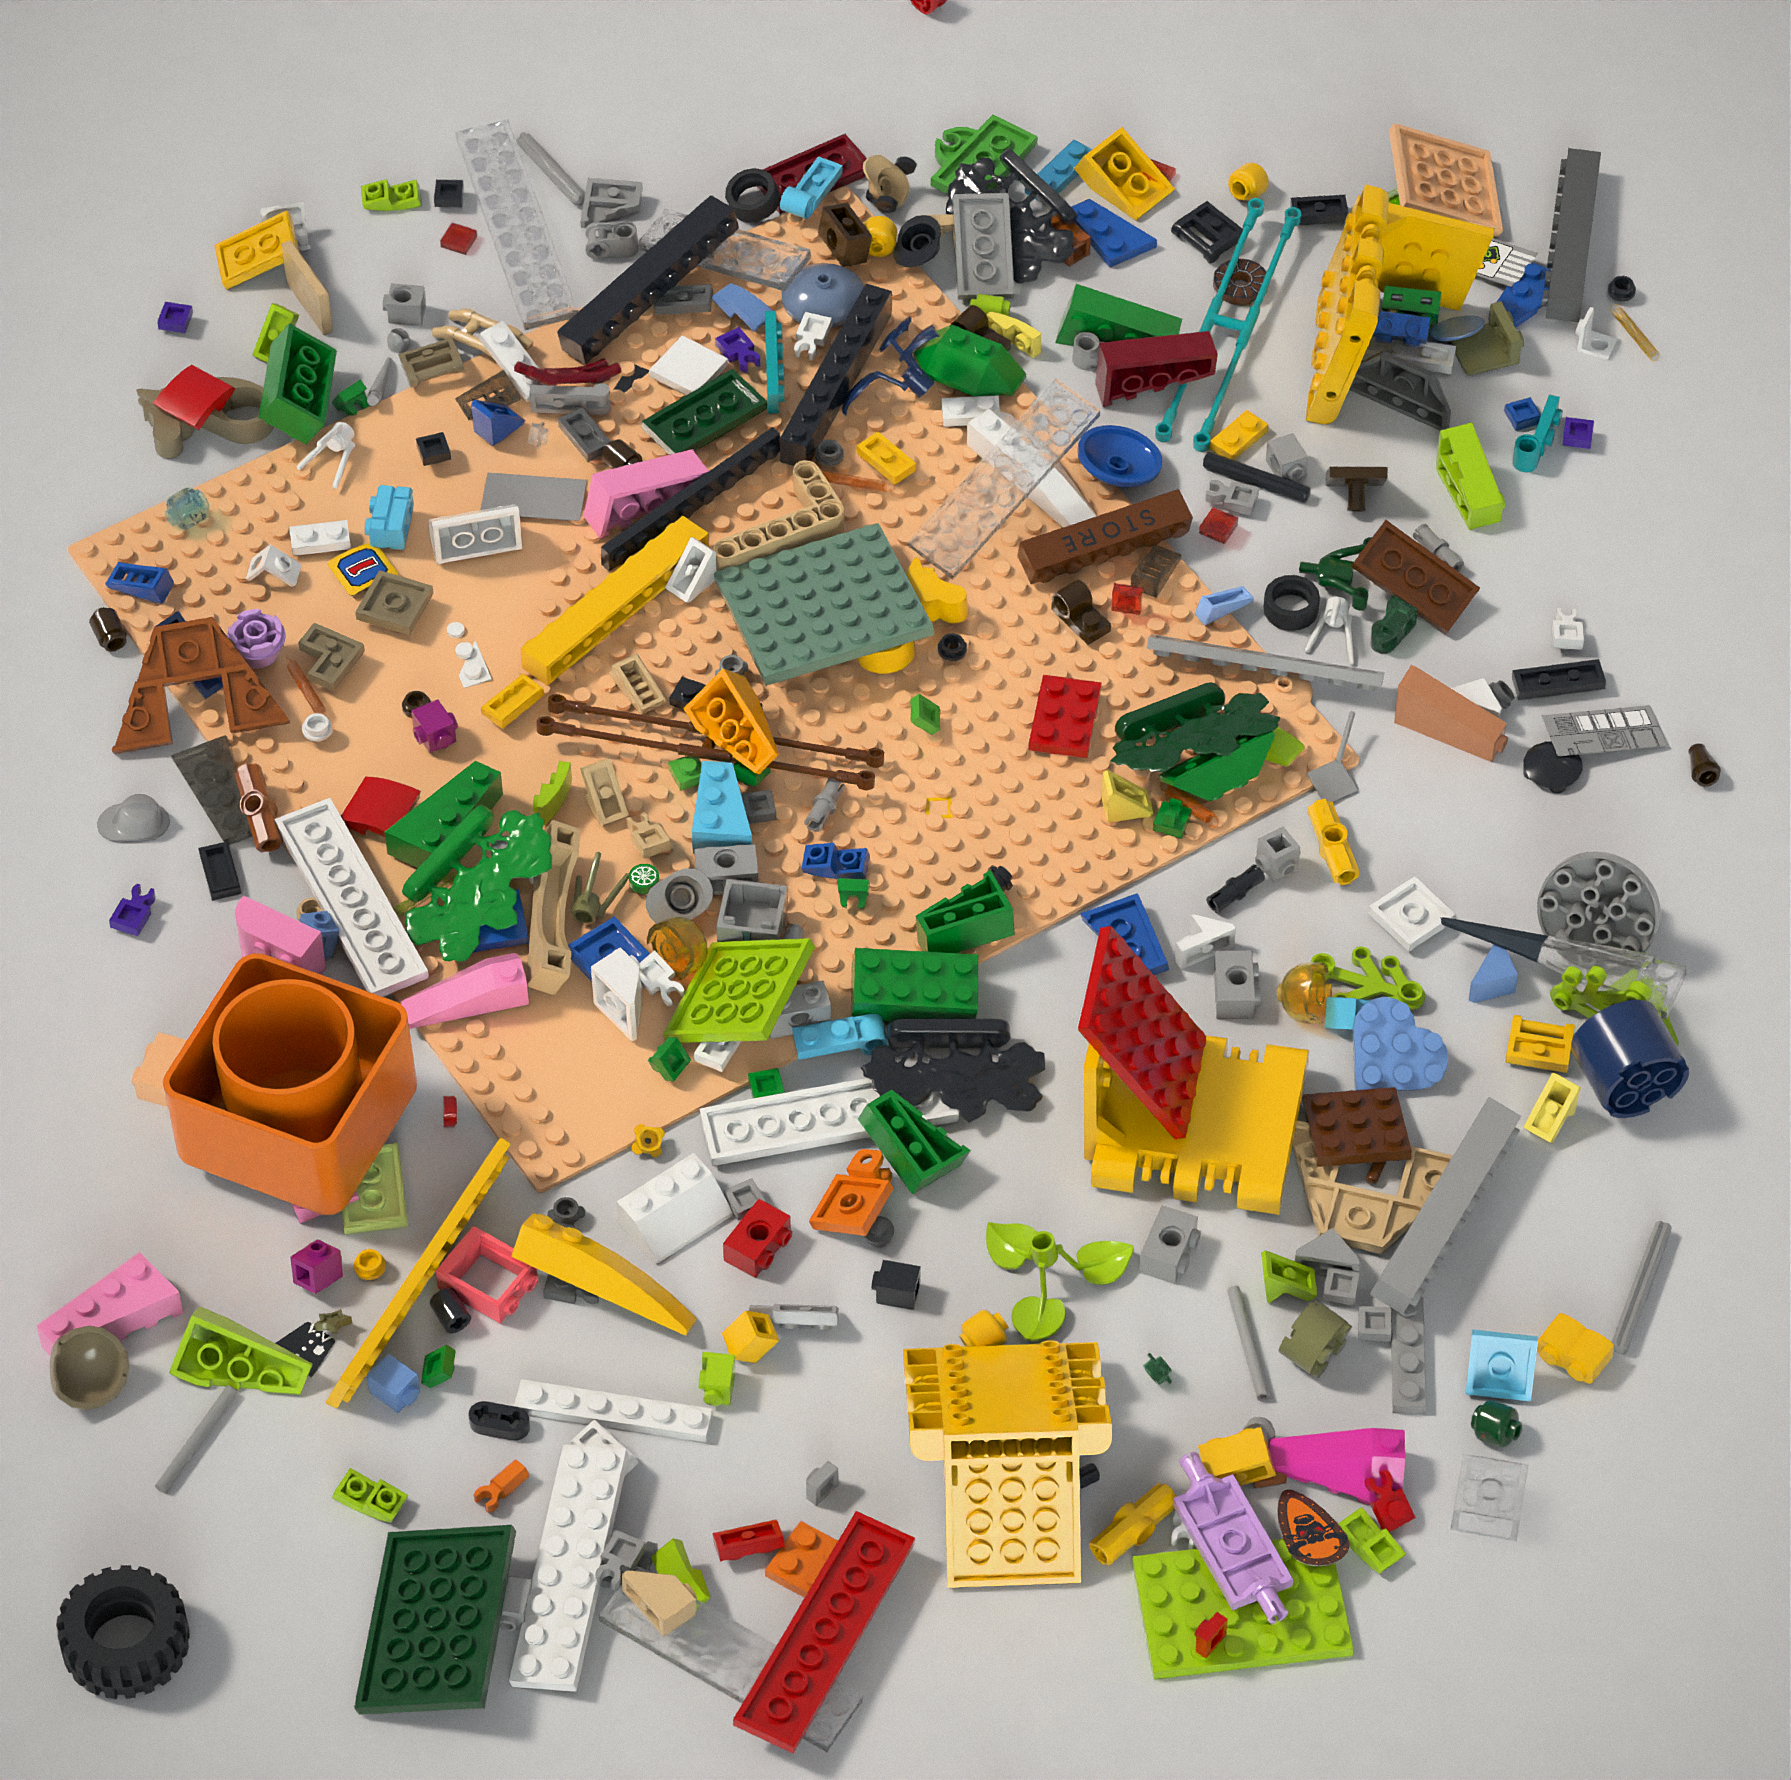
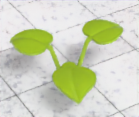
M988 1222L986 1229L987 1249L992 1261L997 1266L1003 1269L1014 1270L1020 1268L1025 1260L1028 1259L1033 1260L1039 1267L1041 1298L1029 1296L1021 1299L1015 1304L1011 1314L1012 1324L1016 1331L1026 1341L1031 1342L1042 1341L1053 1336L1065 1321L1066 1311L1063 1302L1056 1298L1047 1299L1045 1269L1055 1264L1058 1254L1075 1270H1083L1084 1278L1088 1282L1106 1285L1115 1282L1124 1274L1134 1252L1133 1245L1128 1243L1096 1241L1082 1246L1077 1251L1076 1257L1079 1262L1077 1263L1063 1250L1062 1244L1056 1245L1054 1236L1047 1231L1037 1232L1034 1228L1025 1224H999Z

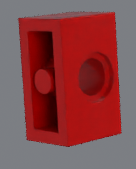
M758 1199L723 1242L724 1261L756 1278L762 1269L766 1270L770 1267L778 1249L785 1247L789 1243L793 1233L791 1230V1216Z

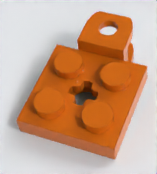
M859 1150L846 1168L849 1175H835L809 1219V1223L814 1230L863 1236L868 1234L893 1191L890 1183L893 1174L890 1168H880L884 1160L881 1151ZM872 1158L870 1162L863 1164L864 1160Z

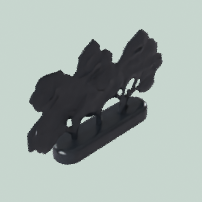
M1007 148L999 156L1001 163L1010 172L1008 177H1000L994 174V161L989 157L980 158L973 164L961 163L959 168L955 170L956 179L949 184L947 192L949 199L946 203L947 215L953 214V194L1000 193L999 191L1005 189V193H1008L1009 186L1016 181H1019L1031 192L1022 202H1015L1009 197L1014 282L1035 281L1041 271L1042 261L1062 263L1075 252V248L1072 246L1074 233L1066 229L1053 228L1051 221L1056 216L1065 225H1070L1078 218V215L1054 189L1010 148ZM986 175L993 177L990 180H985ZM992 182H996L998 185L1003 183V186L995 190H988L986 188V185ZM1035 198L1050 210L1047 214L1037 218L1033 216L1032 208L1030 207V202ZM1043 224H1045L1046 229L1043 232H1040L1039 228Z
M897 1019L889 1023L886 1028L888 1042L894 1047L911 1049L899 1053L893 1047L878 1045L871 1051V1061L861 1066L863 1076L872 1080L873 1090L880 1096L893 1090L912 1106H917L925 1100V1097L931 1091H938L941 1093V1102L951 1109L959 1110V1115L968 1123L984 1115L987 1103L992 1099L1004 1105L1008 1110L1028 1112L1032 1111L1036 1107V1103L1040 1102L1043 1098L1037 1087L1028 1082V1079L1045 1070L1044 1053L1035 1051L1026 1042L1016 1043L1005 1051L997 1050V1047L1006 1045L1011 1038L1010 1025L1002 1019ZM924 1048H950L951 1054L944 1059H935L924 1052ZM958 1048H982L979 1055L974 1056L967 1052H962ZM915 1054H918V1061L912 1067L904 1065L909 1056L910 1058H915ZM991 1054L997 1055L999 1061H992ZM896 1056H902V1060L899 1063L895 1062ZM923 1056L929 1060L928 1064L922 1062Z

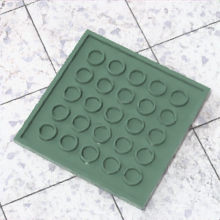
M879 523L866 525L859 529L783 550L762 558H756L735 567H726L714 573L715 583L765 686L934 635L933 625Z

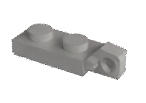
M774 1304V1306L750 1305L749 1311L769 1314L771 1322L773 1324H780V1327L784 1329L799 1328V1325H812V1329L829 1330L831 1326H837L839 1319V1308L837 1306Z

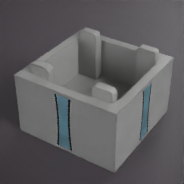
M727 879L716 926L717 942L782 939L788 911L787 886Z

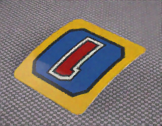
M370 543L350 549L328 562L331 571L351 596L369 587L379 570L398 575V572L381 549L372 547Z

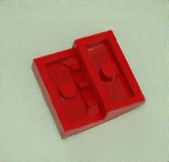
M191 364L169 382L153 404L161 411L199 431L213 410L218 412L222 410L235 391V388Z
M365 776L342 813L341 818L347 828L362 835H366L369 830L385 837L387 829L413 810L420 798L421 791L396 781Z

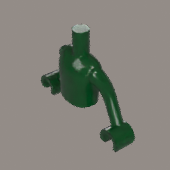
M1372 537L1364 539L1361 545L1335 550L1322 557L1318 564L1301 561L1299 573L1316 575L1320 586L1337 588L1352 596V607L1358 611H1363L1367 607L1368 591L1363 587L1356 589L1351 587L1354 572L1351 565L1354 561L1342 560L1341 558L1360 554Z

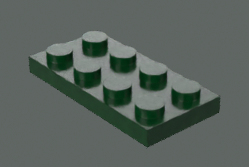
M731 369L642 421V429L669 455L688 450L695 452L767 410V401L734 369Z

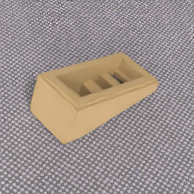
M637 653L611 666L610 675L639 714L643 715L666 704V698ZM633 671L636 673L629 678L625 676ZM639 679L642 681L641 683L633 687L631 685V683ZM647 687L648 691L637 695V691ZM652 695L654 696L655 700L643 705L641 700Z

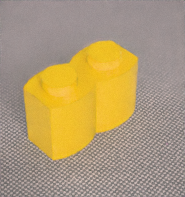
M1559 1313L1540 1336L1537 1344V1352L1544 1362L1549 1365L1563 1367L1574 1380L1584 1381L1589 1384L1593 1383L1612 1359L1614 1344L1606 1337L1593 1330L1586 1329L1580 1322L1563 1313Z

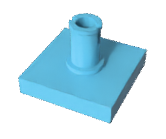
M1472 1329L1466 1394L1531 1401L1538 1336Z

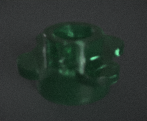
M1148 1353L1147 1356L1150 1360L1143 1365L1147 1374L1158 1386L1165 1380L1171 1384L1172 1381L1168 1374L1172 1370L1161 1356L1155 1359Z

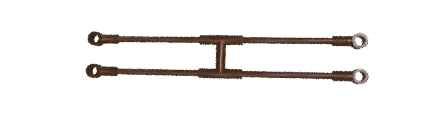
M553 694L548 697V710L554 714H560L564 711L579 714L592 713L686 729L691 733L702 734L696 730L691 721L688 723L588 706L587 703L566 700L560 694ZM542 716L537 719V733L542 736H549L553 733L568 736L580 735L678 752V755L731 763L732 761L741 763L728 751L714 749L716 744L707 736L702 747L683 743L676 745L577 728L576 725L555 722L549 716ZM773 737L776 745L845 756V759L866 762L872 768H879L884 765L885 752L879 748H871L868 751L849 747L842 749ZM772 761L767 766L773 769L832 778L837 782L857 785L859 789L866 791L872 790L875 787V774L866 770L859 773L842 770L835 772Z

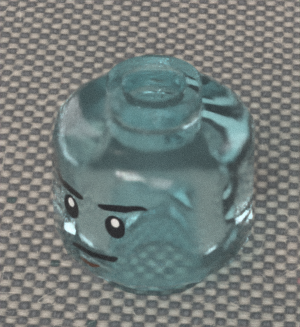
M186 487L167 499V510L164 511V514L172 526L177 525L183 530H188L207 518L209 503L202 491Z

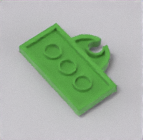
M993 114L978 130L969 127L947 129L943 131V140L955 143V145H946L941 139H936L935 158L942 167L931 177L930 186L947 194L949 184L956 179L955 170L959 168L961 163L973 164L980 158L987 157L994 161V174L1006 177L1010 172L1001 163L999 156L1007 148H1010L1023 160L1037 145L1038 136ZM986 175L985 180H990L993 177ZM992 182L987 184L986 188L994 190L998 184Z

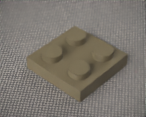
M379 570L355 612L356 620L411 635L434 594L433 586Z

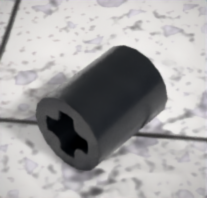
M453 1288L442 1289L430 1299V1306L446 1332H459L470 1323L471 1315Z

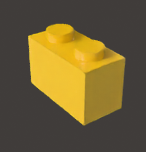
M1261 1427L1255 1429L1247 1428L1238 1434L1225 1438H1213L1207 1443L1198 1445L1204 1467L1208 1474H1212L1216 1478L1222 1479L1233 1474L1239 1486H1243L1254 1481L1276 1476L1268 1442Z

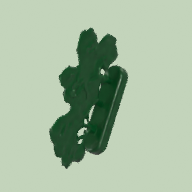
M1204 683L1121 716L1115 725L1116 736L1121 741L1113 746L1112 749L1116 755L1110 761L1116 765H1127L1131 770H1150L1164 773L1178 763L1183 750L1191 749L1196 754L1207 755L1213 752L1217 755L1229 756L1239 746L1235 739L1237 736H1257L1274 731L1279 726L1280 717L1267 713L1260 714V711L1269 703V700L1262 693L1254 695L1238 693L1231 698L1228 704L1224 705V691L1215 683ZM1224 710L1225 713L1220 714L1217 711ZM1180 727V728H1178V729H1176V730H1174V731H1172V732H1167V731L1172 730V729H1174V728ZM1159 734L1167 735V737H1160ZM1152 737H1155V744L1147 746V739L1151 740ZM1142 742L1141 746H1136V743Z

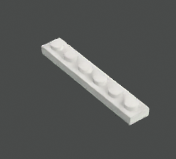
M523 1379L520 1381L514 1404L515 1407L524 1409L529 1416L587 1425L595 1420L602 1427L703 1443L707 1442L713 1417L712 1408Z

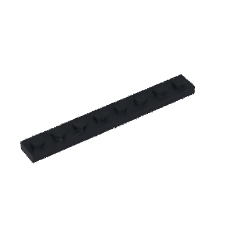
M774 427L770 428L602 545L601 565L608 571H611L616 566L624 564L630 556L642 550L648 541L655 539L664 532L669 524L675 523L682 516L687 519L690 518L700 507L710 504L720 493L731 489L736 482L746 475L754 473L766 461L774 459L780 452V432Z

